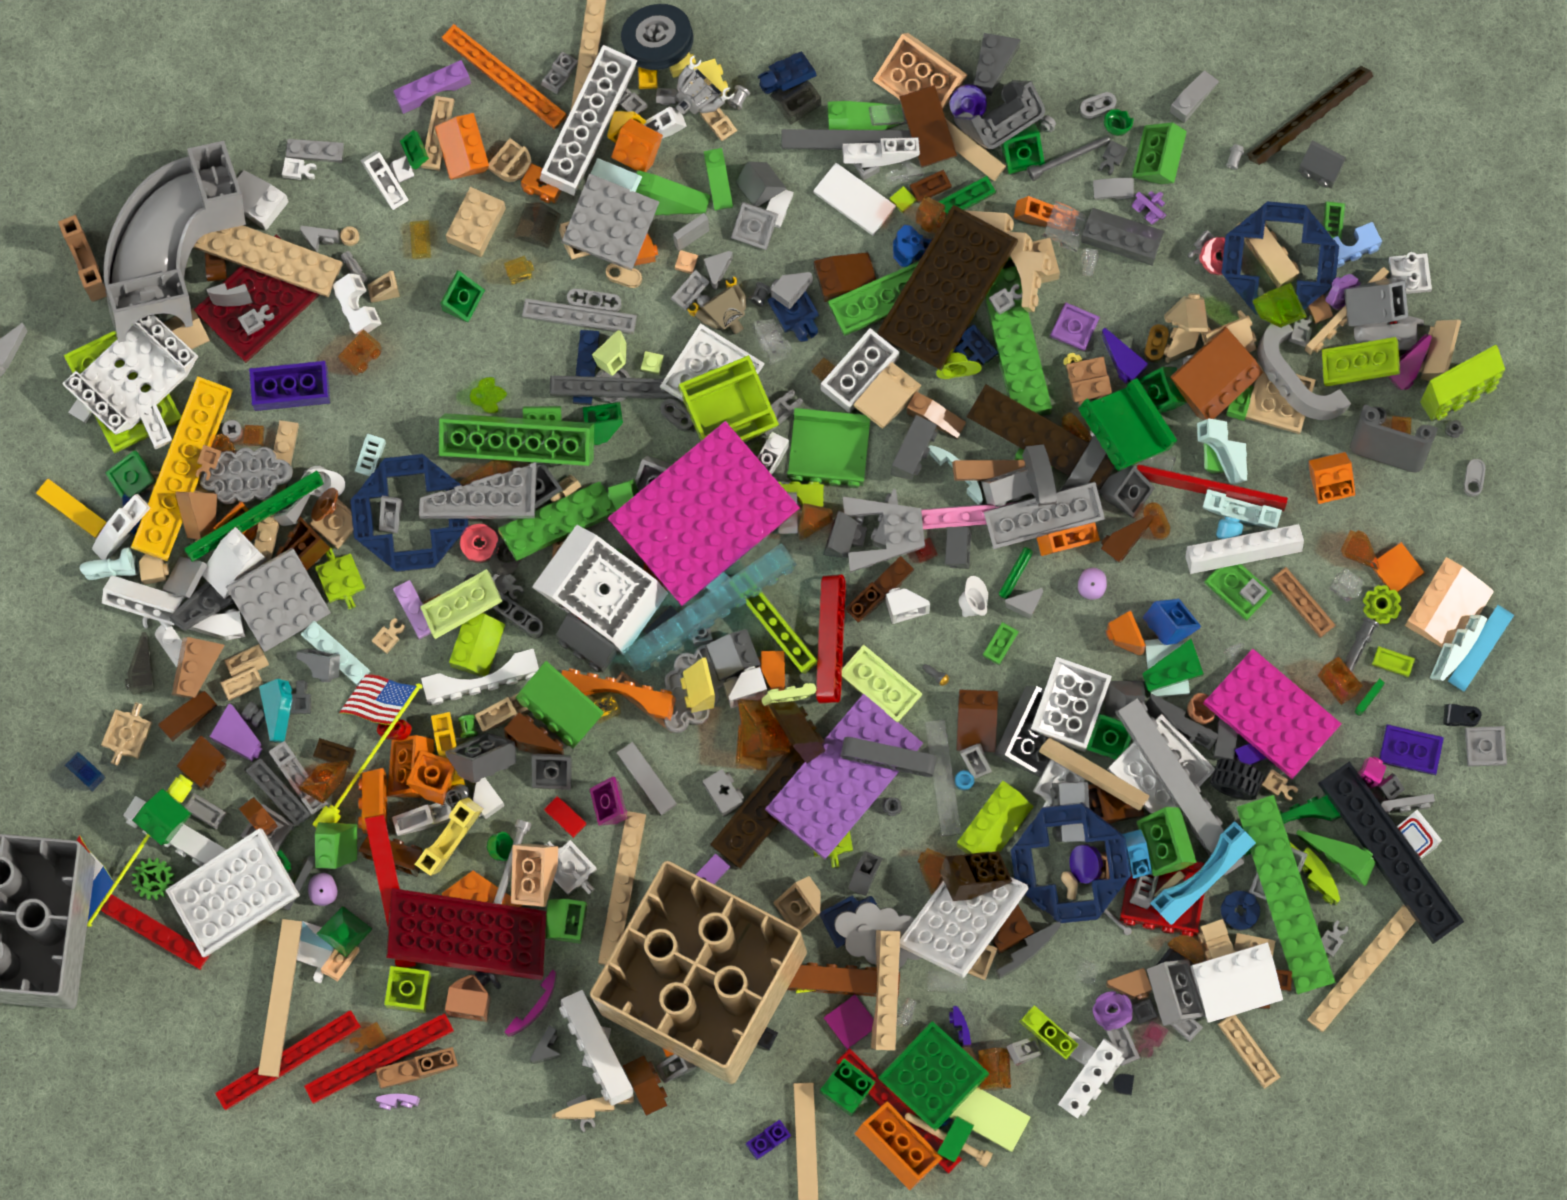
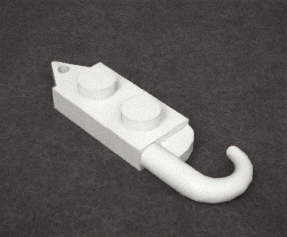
M143 617L144 628H148V617ZM159 621L161 625L157 628L155 636L177 667L182 640L170 624Z

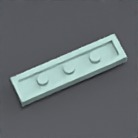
M315 621L301 633V636L317 650L340 654L339 670L357 686L363 677L370 673L366 666Z

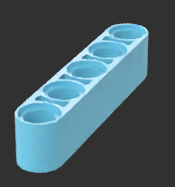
M1497 605L1469 653L1448 680L1449 683L1465 692L1514 614Z

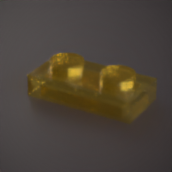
M429 220L410 222L412 259L431 258Z

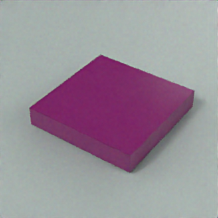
M853 995L823 1018L847 1050L872 1032L874 1021L856 995Z

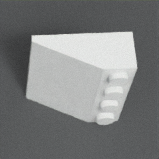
M1056 657L1031 730L1050 737L1066 746L1085 752L1112 676Z
M1268 943L1190 966L1207 1023L1283 1000Z

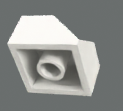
M760 667L746 668L739 678L731 677L723 683L730 708L760 700L767 695V688Z

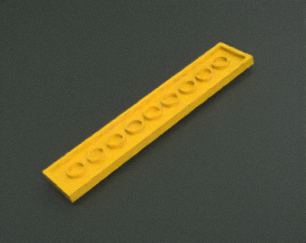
M197 376L149 499L148 505L150 509L142 517L131 546L132 549L168 561L183 522L176 499V492L195 491L201 475L200 473L199 477H196L197 470L202 467V465L197 464L203 445L212 447L233 389Z

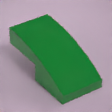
M956 1116L937 1153L955 1163L974 1125Z

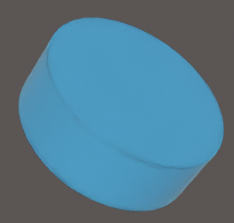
M962 770L956 774L955 785L958 789L969 790L973 786L974 776L969 771Z

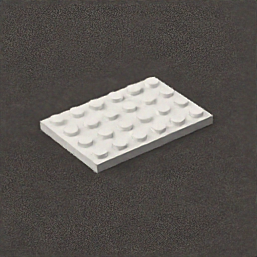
M261 828L166 889L169 898L202 957H207L300 896Z
M1011 877L1012 883L971 900L952 901L943 881L901 937L900 947L964 978L1027 892L1028 886Z

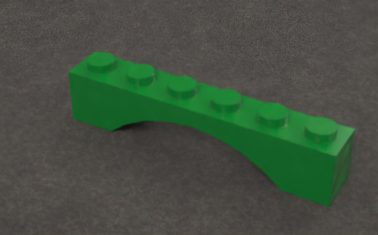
M1326 795L1319 799L1318 796L1307 800V804L1300 806V803L1289 807L1287 812L1282 813L1280 811L1284 824L1302 818H1318L1327 821L1341 818ZM1250 849L1243 856L1251 854Z

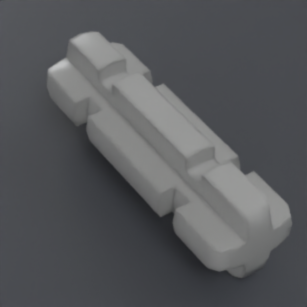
M346 251L343 253L341 259L347 264L346 266L350 272L360 275L363 284L366 283L368 278L362 272L363 270L357 261L353 259L351 252Z

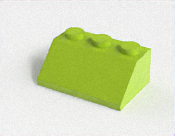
M484 613L463 623L449 661L451 668L481 677L489 675L505 624Z

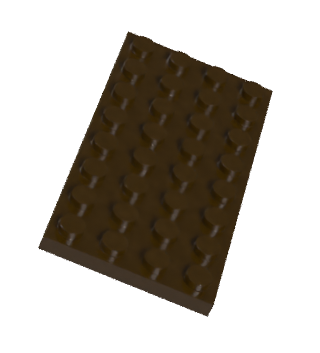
M953 205L877 334L885 341L942 371L1017 245L1018 239Z

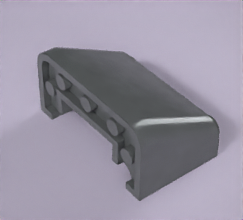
M1010 81L1001 90L1005 103L981 118L979 115L973 116L968 112H963L953 118L956 125L987 149L998 147L1044 116V104L1032 81Z
M1364 405L1350 443L1351 451L1356 455L1409 472L1417 473L1421 471L1427 460L1438 428L1430 425H1421L1417 429L1415 436L1378 425L1380 420L1378 410Z

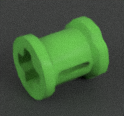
M465 715L458 718V721L461 722V738H470L478 735V732L475 731V715Z

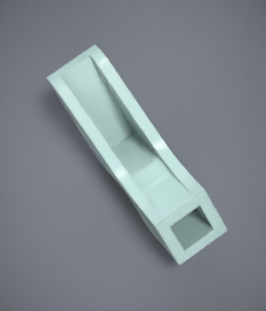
M1206 419L1197 423L1198 442L1209 445L1215 451L1229 483L1236 485L1247 481L1246 444L1228 440L1227 422Z

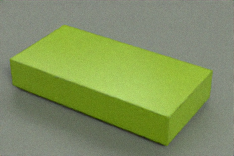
M1378 646L1372 665L1409 678L1415 658Z

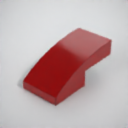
M558 796L544 809L573 838L587 825Z

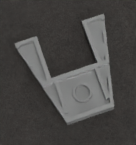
M843 497L844 514L849 517L883 514L886 549L849 552L850 573L925 547L921 508Z

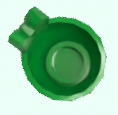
M496 832L490 836L486 847L488 854L494 860H508L514 842L511 836L506 832Z

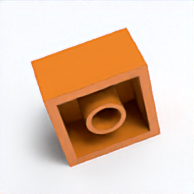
M630 118L620 130L611 158L636 171L647 172L654 163L663 135Z

